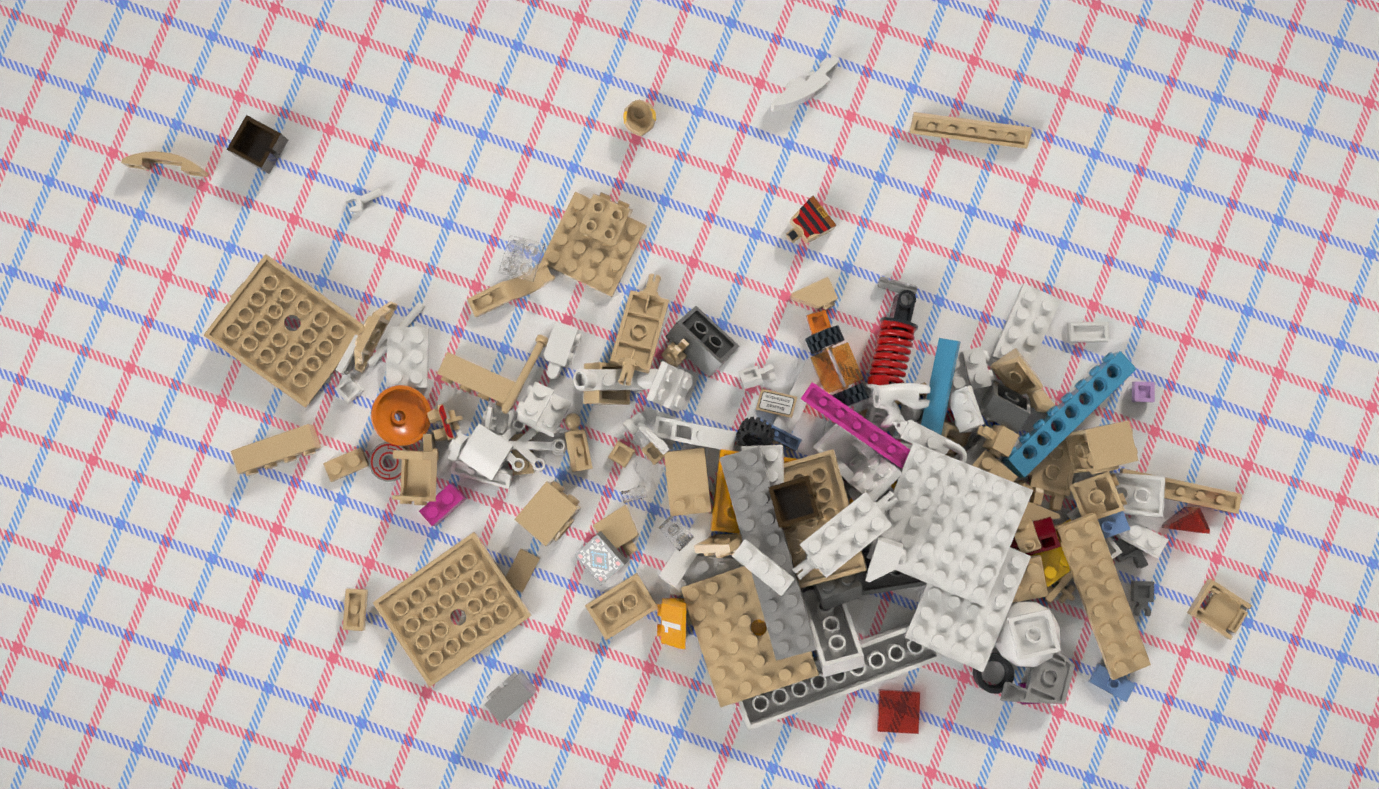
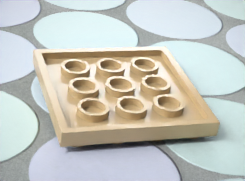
M575 192L541 262L547 260L549 263L547 267L613 297L647 225L628 217L615 246L583 234L579 229L591 199Z

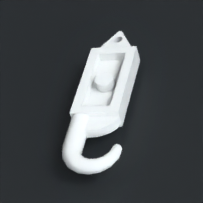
M910 419L908 421L892 422L900 435L899 438L911 444L913 442L944 455L950 449L960 455V461L966 463L967 453L961 445Z

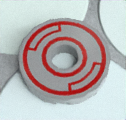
M388 442L377 445L369 457V467L372 474L385 482L401 479L402 459H394L395 463L390 468L385 465V459L388 456L393 457V450H406L403 446L393 445Z

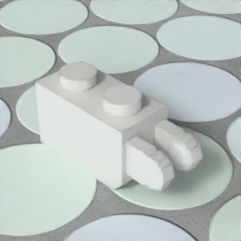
M558 321L554 323L543 354L546 361L549 362L546 374L551 380H557L562 368H567L568 364H572L575 353H572L574 346L579 345L582 336L579 334L580 330L578 328Z

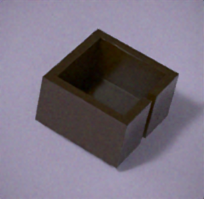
M246 115L226 150L270 174L278 160L275 155L282 153L289 140L278 131Z
M807 475L768 487L779 528L788 529L824 518L819 500L814 498L817 496L812 477Z

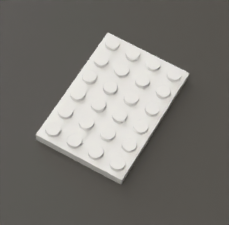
M1011 547L1009 548L985 607L927 583L904 637L984 672L1031 556Z

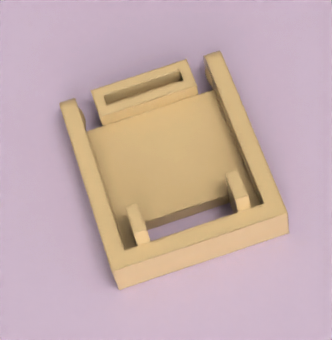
M1207 579L1187 613L1231 640L1233 636L1227 633L1226 629L1236 633L1248 612L1240 608L1241 605L1247 609H1250L1252 605L1214 580ZM1211 592L1212 596L1204 609L1200 608L1207 594Z

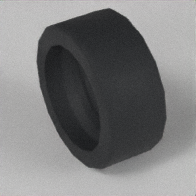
M991 653L988 662L997 661L1004 667L1005 675L1002 681L997 685H989L983 680L981 671L973 668L972 674L974 681L980 688L988 693L999 694L1002 693L1005 682L1013 683L1014 669L1007 659L997 653Z

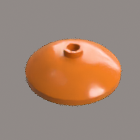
M397 385L385 389L376 397L371 409V421L376 433L384 441L397 446H407L418 442L423 438V434L428 432L431 424L427 413L431 409L427 399L418 390L405 385ZM395 414L400 416L399 421L395 419Z

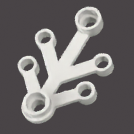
M517 419L514 420L512 427L502 436L498 435L514 446L512 450H517L532 465L536 472H541L544 469L545 462L540 458L537 459L529 450H551L554 455L560 456L567 449L566 441L561 438H556L552 442L530 441L540 432L532 427L518 441H509L517 432L523 431L525 424L521 423L522 428H516L515 423L519 422ZM561 443L563 448L558 449L555 444ZM511 452L509 453L506 460L512 465L513 470L517 472L522 471L525 466L523 459L516 458ZM515 462H520L522 467H515ZM540 462L542 468H537L535 463Z

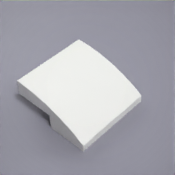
M479 423L458 459L493 481L514 446Z

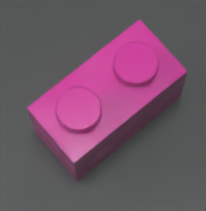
M449 484L436 495V501H429L419 512L431 526H437L467 498L454 484Z

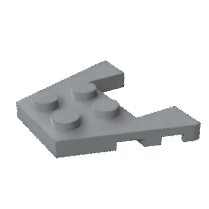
M1055 652L1051 659L1037 667H1031L1025 688L1005 682L1000 700L1065 704L1075 664L1060 652Z

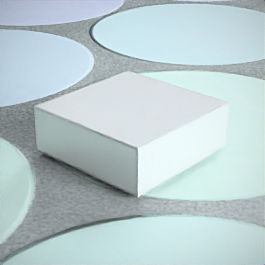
M350 375L335 388L348 404L364 391Z

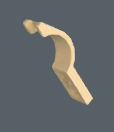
M545 260L537 264L534 269L519 277L500 282L468 298L467 300L474 316L479 317L512 300L529 295L555 280V276L550 274L547 267L549 265L548 261Z

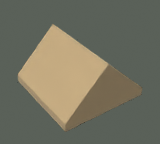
M1017 348L990 366L1006 387L1021 395L1043 388L1040 378Z

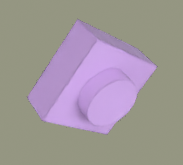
M1132 382V402H1155V382Z

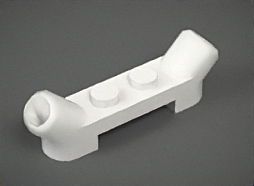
M578 369L574 373L573 383L581 391L648 390L653 384L658 369H650L649 374L634 370L630 386L625 385L626 378L623 385L618 382L622 369Z

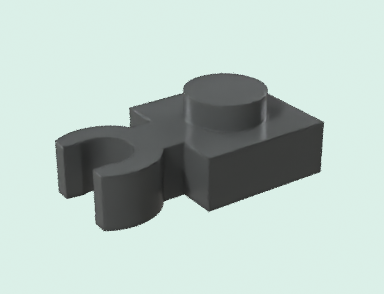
M1131 580V601L1137 602L1133 608L1135 616L1140 615V609L1142 608L1145 610V616L1151 615L1148 602H1154L1153 581Z

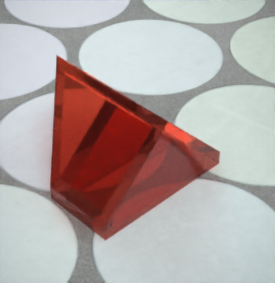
M1183 507L1162 524V528L1210 534V528L1200 507Z

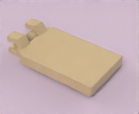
M1038 435L1037 442L1041 445L1042 438ZM1066 438L1033 469V474L1030 475L1028 483L1033 490L1030 502L1040 506L1043 495H1050L1052 497L1049 509L1054 511L1061 510L1063 499L1066 496H1070L1071 489L1069 485L1072 484L1074 476Z

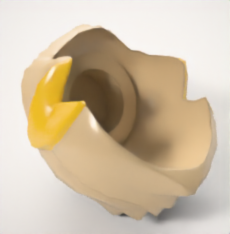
M640 99L635 100L624 109V124L631 133L643 136L654 127L656 112L650 103Z

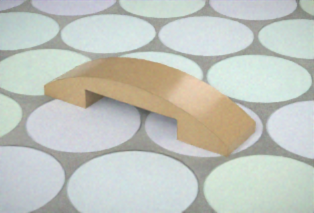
M141 152L127 156L121 161L122 164L135 169L150 170V163L181 166V171L188 175L208 177L209 174L192 161L166 152Z

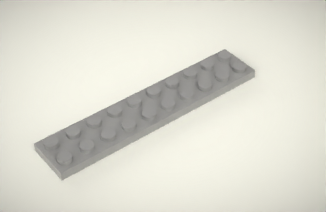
M760 446L721 457L720 462L742 540L749 541L795 578L788 590L781 596L752 573L776 661L817 650L798 578L792 570L794 564L784 529L779 528L768 489L771 484Z

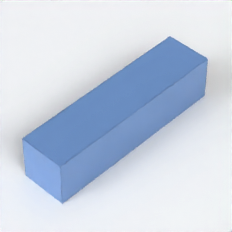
M772 425L771 429L774 428L775 430L774 441L797 451L802 439Z

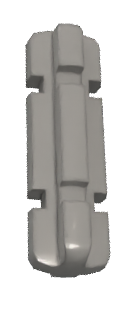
M883 276L878 281L879 288H888L889 291L896 293L911 290L916 295L917 292L916 285H907L905 282L894 279L889 280V278Z

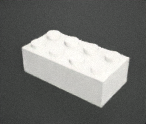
M814 589L802 592L818 648L816 653L823 676L826 677L864 667V655L847 604L844 603L823 611Z

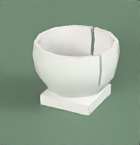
M1035 601L1014 602L1010 606L995 645L1001 656L1016 666L1037 667L1051 659L1055 652L1061 651L1060 626L1050 609Z

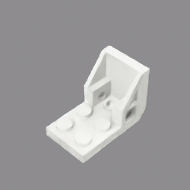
M835 424L813 446L817 453L833 449L842 480L860 494L866 492L873 502L902 475L898 468L879 456L870 446L838 424Z

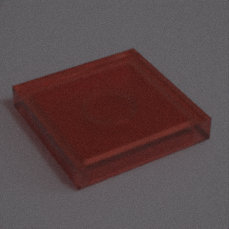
M878 689L877 731L919 734L920 692Z

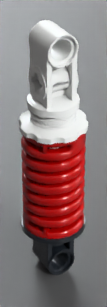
M904 290L896 294L893 299L890 317H882L880 319L881 331L878 333L879 338L874 349L876 353L873 355L874 361H872V368L869 371L871 376L868 377L867 384H865V388L870 390L871 393L870 397L867 398L869 407L865 419L886 432V428L880 425L889 414L888 411L874 406L873 390L875 386L904 383V380L901 378L906 377V372L901 370L908 369V365L905 363H908L910 358L905 355L911 354V350L908 348L913 347L911 341L915 339L914 333L918 330V325L911 322L916 303V295L911 290ZM902 295L908 298L907 305L901 302Z

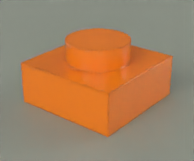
M826 310L806 315L811 335L831 328Z

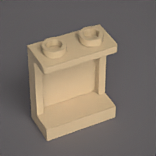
M393 450V458L402 459L400 495H392L393 500H400V504H412V501H414V505H427L429 501H436L438 452Z

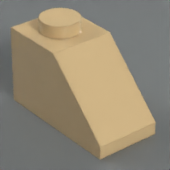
M828 277L790 295L793 301L815 309L824 308V310L835 306L834 302L838 299Z

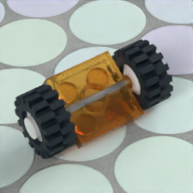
M839 325L807 337L805 341L811 354L825 350L820 354L810 357L823 390L828 393L839 389L843 390L832 396L850 407L869 398L863 383L849 388V385L863 380V377L848 342L834 348L832 347L845 340Z

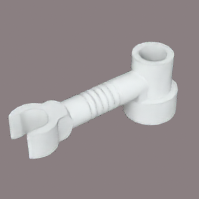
M640 412L622 423L632 435L641 431L663 455L670 450L667 447L668 445L644 424L647 420Z

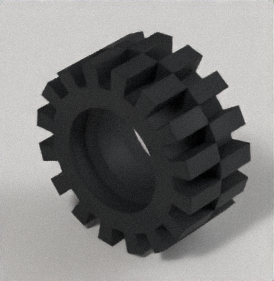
M754 417L746 418L742 421L736 433V441H738L737 444L739 446L772 445L775 430L774 428L771 429L772 425L770 423L766 424L767 421L765 419L762 422L760 417H757L756 420ZM750 433L756 434L760 438H755Z

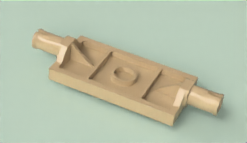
M649 274L646 288L643 291L636 292L630 290L610 358V364L623 367L618 380L622 385L625 378V385H631L634 370L648 374L650 372L669 305L668 299L661 298L658 295L657 290L661 281L659 275H656L655 281H653L654 274Z

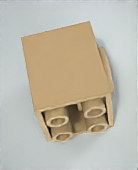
M1129 421L1074 431L1066 437L1073 473L1090 471V474H1098L1117 470L1119 465L1139 461L1138 451L1133 439V430Z
M546 481L514 519L545 546L550 545L553 540L558 541L572 525L574 522L573 517L581 508L578 505L580 501L572 494L567 496L563 492L564 487L556 481Z

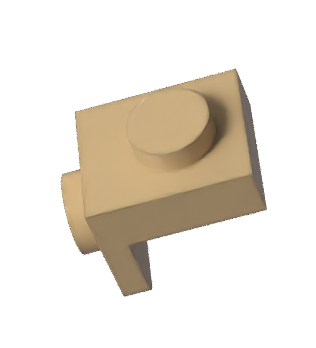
M1032 518L1021 520L1015 533V539L1020 551L1028 553L1041 549Z

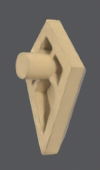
M1042 389L1027 393L1030 399V407H1034L1035 411L1047 413L1051 407L1055 406Z

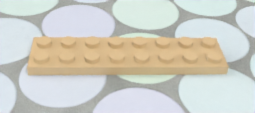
M1092 512L1055 527L1110 678L1115 680L1150 666L1151 663L1096 514Z

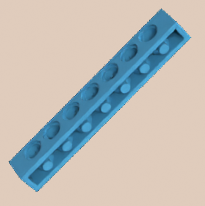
M1121 351L1116 353L1110 352L1102 358L1103 363L1101 365L1093 367L1088 372L1089 376L1086 379L1083 378L1075 384V390L1066 393L1060 399L1062 402L1058 406L1051 407L1047 411L1048 415L1044 419L1038 420L1032 426L1034 429L1030 433L1026 432L1018 439L1020 442L1013 447L1009 457H1004L1001 460L1017 478H1025L1136 370V367ZM1107 369L1111 371V377L1108 376ZM1094 382H1095V383L1097 384V386H1098L1097 391H1096V390L1094 389V387H1093V383H1094ZM1080 395L1084 398L1083 404L1079 401ZM1066 408L1070 411L1069 418L1065 414ZM1052 422L1056 424L1055 431H1053L1051 428ZM1038 435L1042 438L1041 445L1037 442ZM1024 449L1028 451L1027 459L1023 456Z

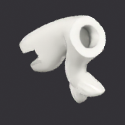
M916 383L875 386L873 390L874 406L888 411L889 414L880 426L888 428L893 426L892 422L905 421L899 406L895 402L896 400L911 408H927L930 400L919 399V394L930 393V386Z

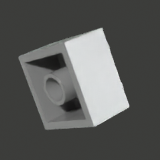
M522 671L518 675L515 672L502 683L504 685L503 688L498 686L487 696L488 701L485 703V706L500 724L537 691L536 687Z

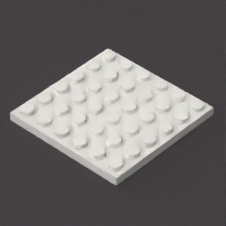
M913 442L901 471L902 475L899 477L893 491L894 496L890 498L891 501L897 497L899 502L885 512V516L892 526L880 536L902 543L903 549L906 550L903 564H898L895 570L985 607L1033 490ZM878 537L873 540L867 555L868 559L872 558Z

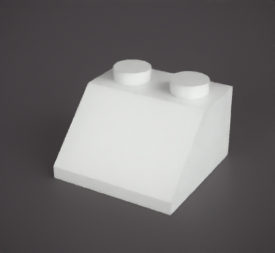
M879 536L865 581L871 582L897 569L898 564L902 565L906 555L903 544Z

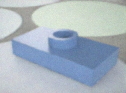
M1123 511L1098 519L1104 538L1131 530Z
M1100 664L1096 665L1088 681L1125 702L1128 701L1136 685L1124 677L1112 680L1107 668Z

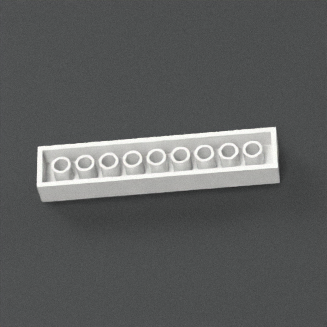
M908 622L859 641L864 655V667L824 677L818 657L816 656L814 660L819 672L818 676L739 701L738 703L749 731L941 660L942 656L934 650L905 638L904 636L910 624Z

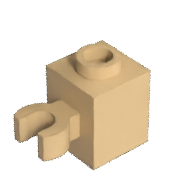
M993 425L992 428L979 426L976 432L986 438L982 447L988 449V453L996 458H1000V456L1009 457L1019 437L1018 434L1002 425Z

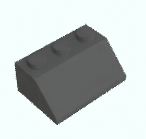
M697 306L676 322L665 336L671 343L674 342L676 345L682 339H685L689 345L683 352L709 378L739 347L732 338Z

